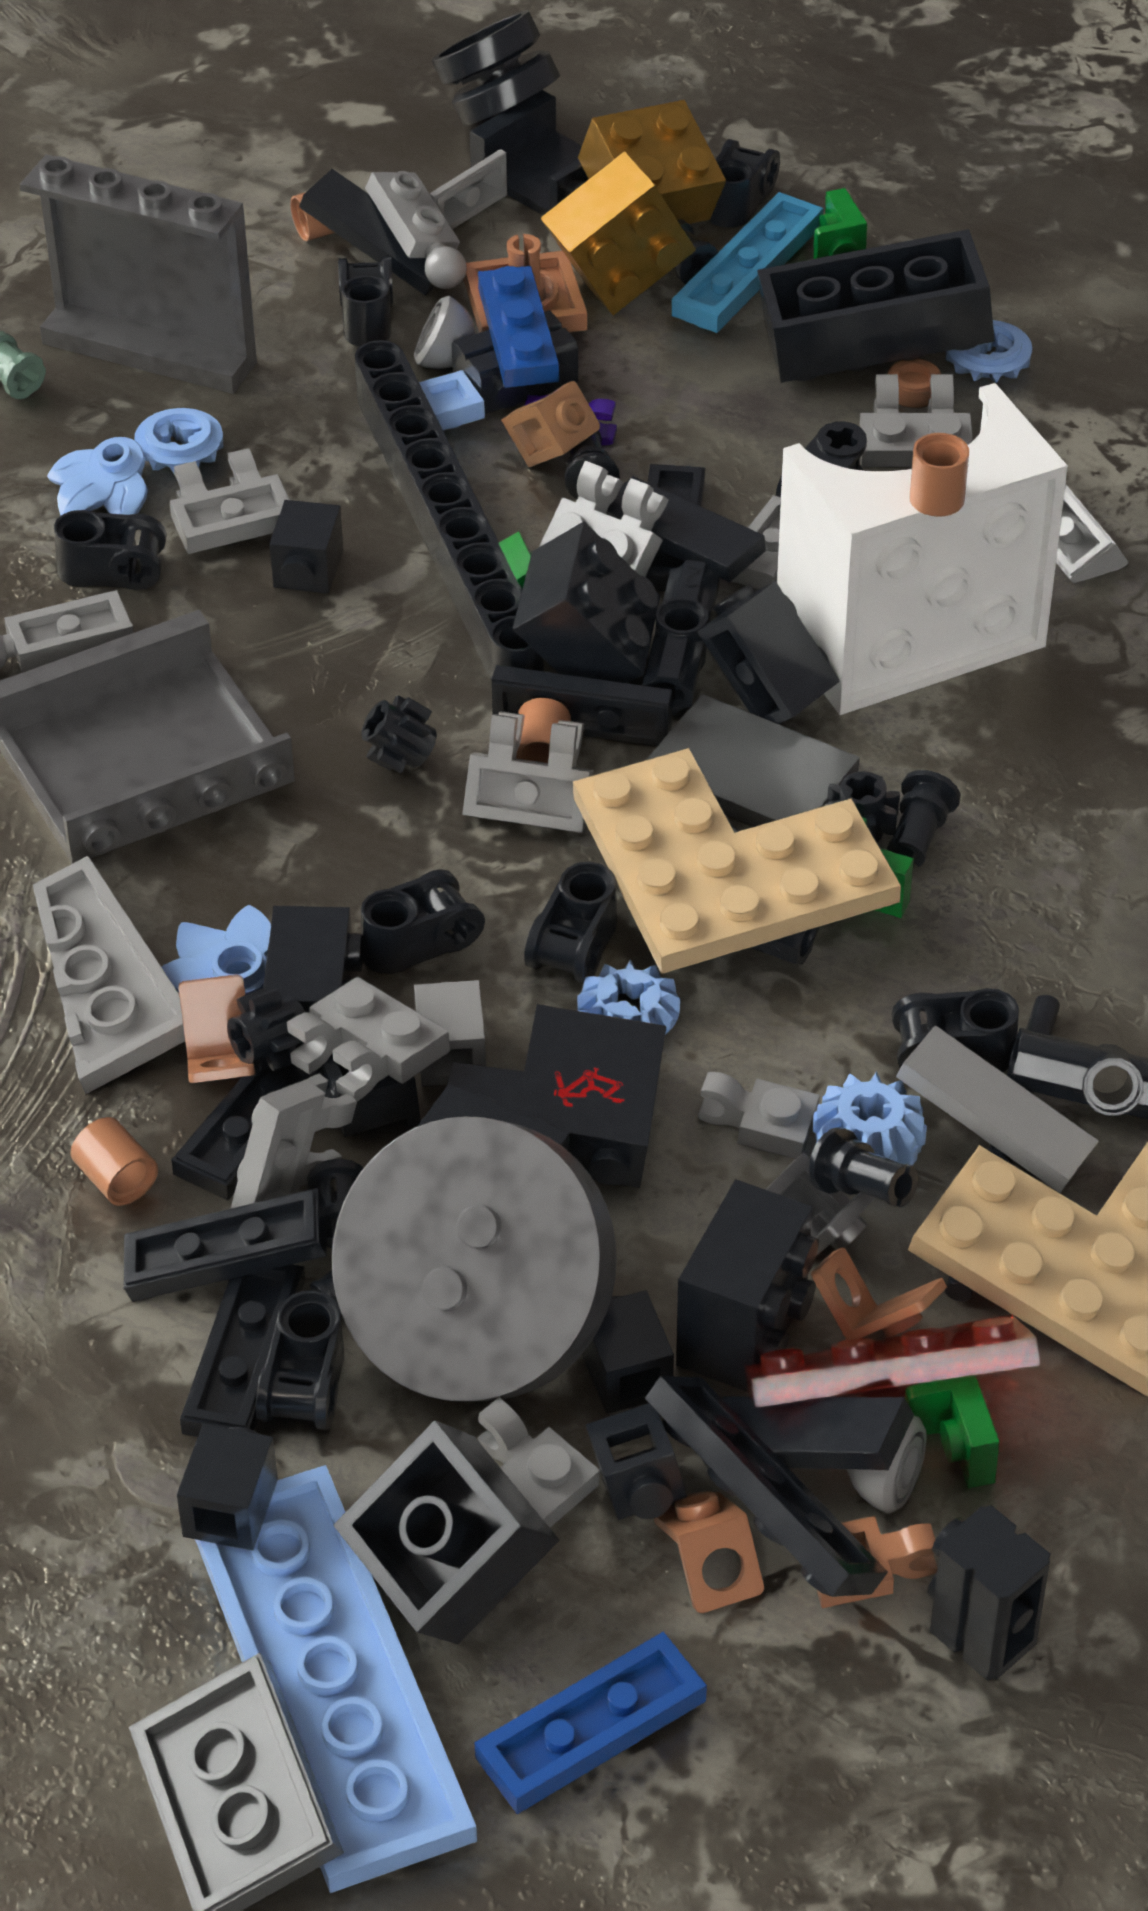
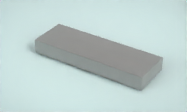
M936 1025L905 1060L896 1075L898 1079L1059 1193L1063 1191L1099 1142V1140Z

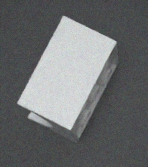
M996 383L979 388V398L983 402L980 434L968 445L969 462L965 503L958 512L952 515L942 517L929 516L917 511L911 505L909 496L912 469L880 472L854 470L823 461L808 452L800 443L783 448L777 584L784 595L795 605L797 615L815 643L826 653L829 665L840 680L839 683L824 693L839 715L1046 647L1068 465Z

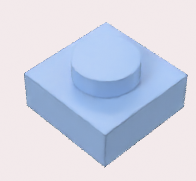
M463 370L419 382L442 430L457 428L463 424L485 418L484 400Z

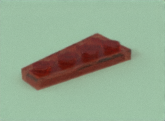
M1013 1314L942 1328L912 1330L903 1333L901 1336L876 1341L868 1338L843 1340L833 1343L830 1350L803 1355L802 1349L770 1351L760 1356L761 1363L745 1366L748 1394L755 1407L1034 1367L1040 1366L1036 1336Z

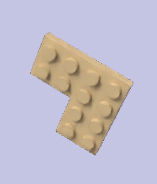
M689 748L573 781L574 800L608 868L614 873L616 884L661 974L900 903L901 885L852 799L734 833Z
M1148 1142L1097 1216L979 1145L913 1235L908 1251L1147 1397Z

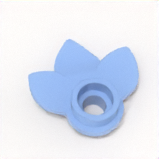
M113 437L101 442L95 449L76 450L60 458L47 475L51 482L61 486L57 496L60 515L74 510L92 511L103 505L109 514H138L146 501L148 493L147 486L141 477L145 465V456L141 446L133 439L127 437Z
M247 905L235 915L227 931L182 922L178 927L176 940L179 959L164 964L162 969L177 992H179L178 986L182 981L235 974L243 977L245 995L260 990L264 985L271 924L261 911L251 905Z

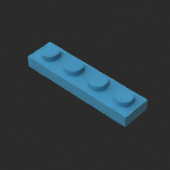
M778 192L672 298V316L692 323L699 328L718 333L760 290L757 270L784 265L814 235L815 229L819 227V217L824 214V208Z

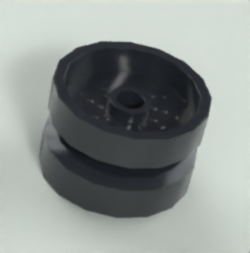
M529 9L501 19L467 36L432 58V63L444 85H456L460 82L462 85L467 84L455 94L452 100L463 125H470L500 114L540 92L560 77L549 51L538 50L521 56V53L534 45L540 36V32Z

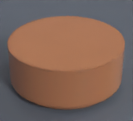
M923 359L901 360L893 364L889 368L888 374H898L899 405L910 408L928 406V399H931V374H941L938 367Z

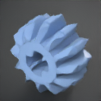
M877 1071L868 1082H861L849 1073L843 1087H827L826 1094L822 1097V1104H819L817 1111L814 1112L813 1132L815 1133L816 1143L831 1128L843 1127L854 1132L859 1141L869 1144L875 1154L898 1163L913 1166L917 1161L918 1153L921 1152V1148L926 1142L927 1125L924 1124L925 1117H923L920 1096L906 1095L907 1091L901 1080L889 1085L883 1084Z

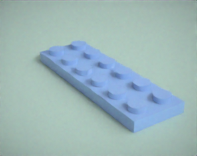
M324 1465L277 1481L253 1551L196 1540L241 1661L244 1662L261 1653L271 1663L344 1851L342 1855L320 1866L329 1892L333 1893L477 1842V1828L372 1574L333 1526L345 1513V1510L327 1466Z

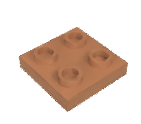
M523 234L524 252L519 250V237L515 235L507 241V258L466 263L467 271L463 281L479 333L489 330L478 290V272L496 270L504 266H531L544 312L550 310L561 322L562 328H566L569 333L587 330V310L571 263L563 251L540 253V240L533 235Z

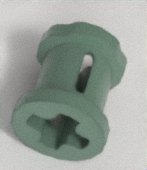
M0 331V382L3 384L8 395L15 399H25L40 388L45 378L46 368L43 365V360L38 355L32 352H23L18 348L16 340L10 334Z

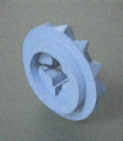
M993 320L995 342L980 344L968 350L954 349L946 351V360L954 364L955 373H971L974 381L984 377L990 378L994 383H997L1001 376L1017 378L1021 369L1029 367L1032 354L1031 340L1018 327L1006 322ZM993 347H996L995 352H992L990 355L986 354L987 351H991Z
M191 408L167 409L149 416L138 426L134 440L142 448L145 461H149L153 470L169 467L173 473L174 466L196 461L199 468L200 462H215L217 451L224 448L223 431L220 423L210 414ZM173 436L176 441H180L183 445L171 442V437Z
M630 959L624 969L616 970L610 965L604 964L598 977H585L582 992L580 995H577L578 1011L664 1025L666 1026V1035L678 1020L680 998L676 993L674 979L661 978L656 965L650 966L645 970L636 969ZM618 994H627L631 999L640 998V1012L627 1001L618 1002Z

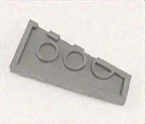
M89 856L33 884L46 944L49 948L54 967L55 982L65 1013L66 1028L73 1046L76 1070L85 1095L185 1042L179 993Z

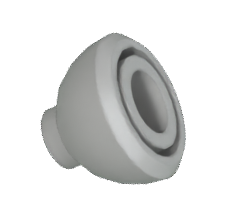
M451 296L441 298L436 303L421 331L414 351L417 365L430 369L452 367L453 341L477 334L475 333L472 318L467 310Z
M913 1417L889 1470L847 1469L852 1485L862 1499L884 1513L891 1514L904 1506L919 1477L927 1442L926 1429L920 1417Z

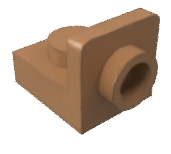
M574 381L564 384L543 399L514 410L501 419L528 467L567 453L600 429L599 421L579 386Z

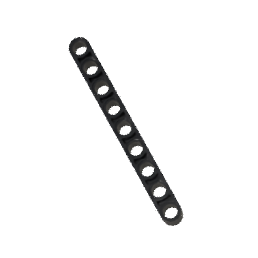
M384 340L370 341L363 344L355 353L358 404L490 679L496 665L544 672L543 658L513 630L522 587L517 582L499 545V541L403 350L397 344Z

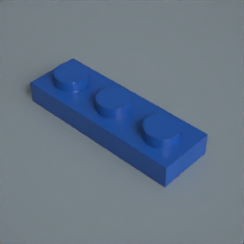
M504 266L496 270L479 271L478 290L504 388L559 382V363L531 266Z
M663 1631L474 1742L475 1759L515 1813L519 1814L706 1702L707 1685Z

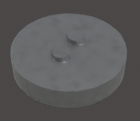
M464 1116L432 1121L404 1133L386 1145L369 1161L351 1186L342 1205L333 1238L332 1276L335 1295L342 1317L357 1345L371 1362L397 1383L423 1395L443 1400L495 1401L498 1397L503 1400L531 1392L555 1379L580 1357L598 1332L611 1301L616 1277L617 1256L613 1224L602 1194L587 1170L570 1152L551 1138L518 1124L484 1117Z

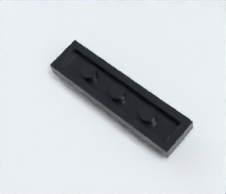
M660 1376L645 1399L664 1418L662 1423L665 1431L679 1443L691 1447L709 1466L707 1472L711 1480L727 1493L737 1496L755 1515L754 1523L758 1530L771 1541L785 1546L802 1564L801 1573L805 1580L819 1592L832 1597L872 1594L888 1571L702 1377Z

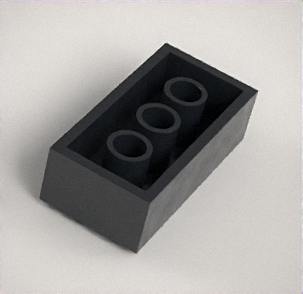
M969 229L757 270L765 327L781 383L794 380L808 381L819 375L845 370L860 371L871 365L897 360L911 361L928 354L954 349L968 350L980 344L995 342L990 286Z

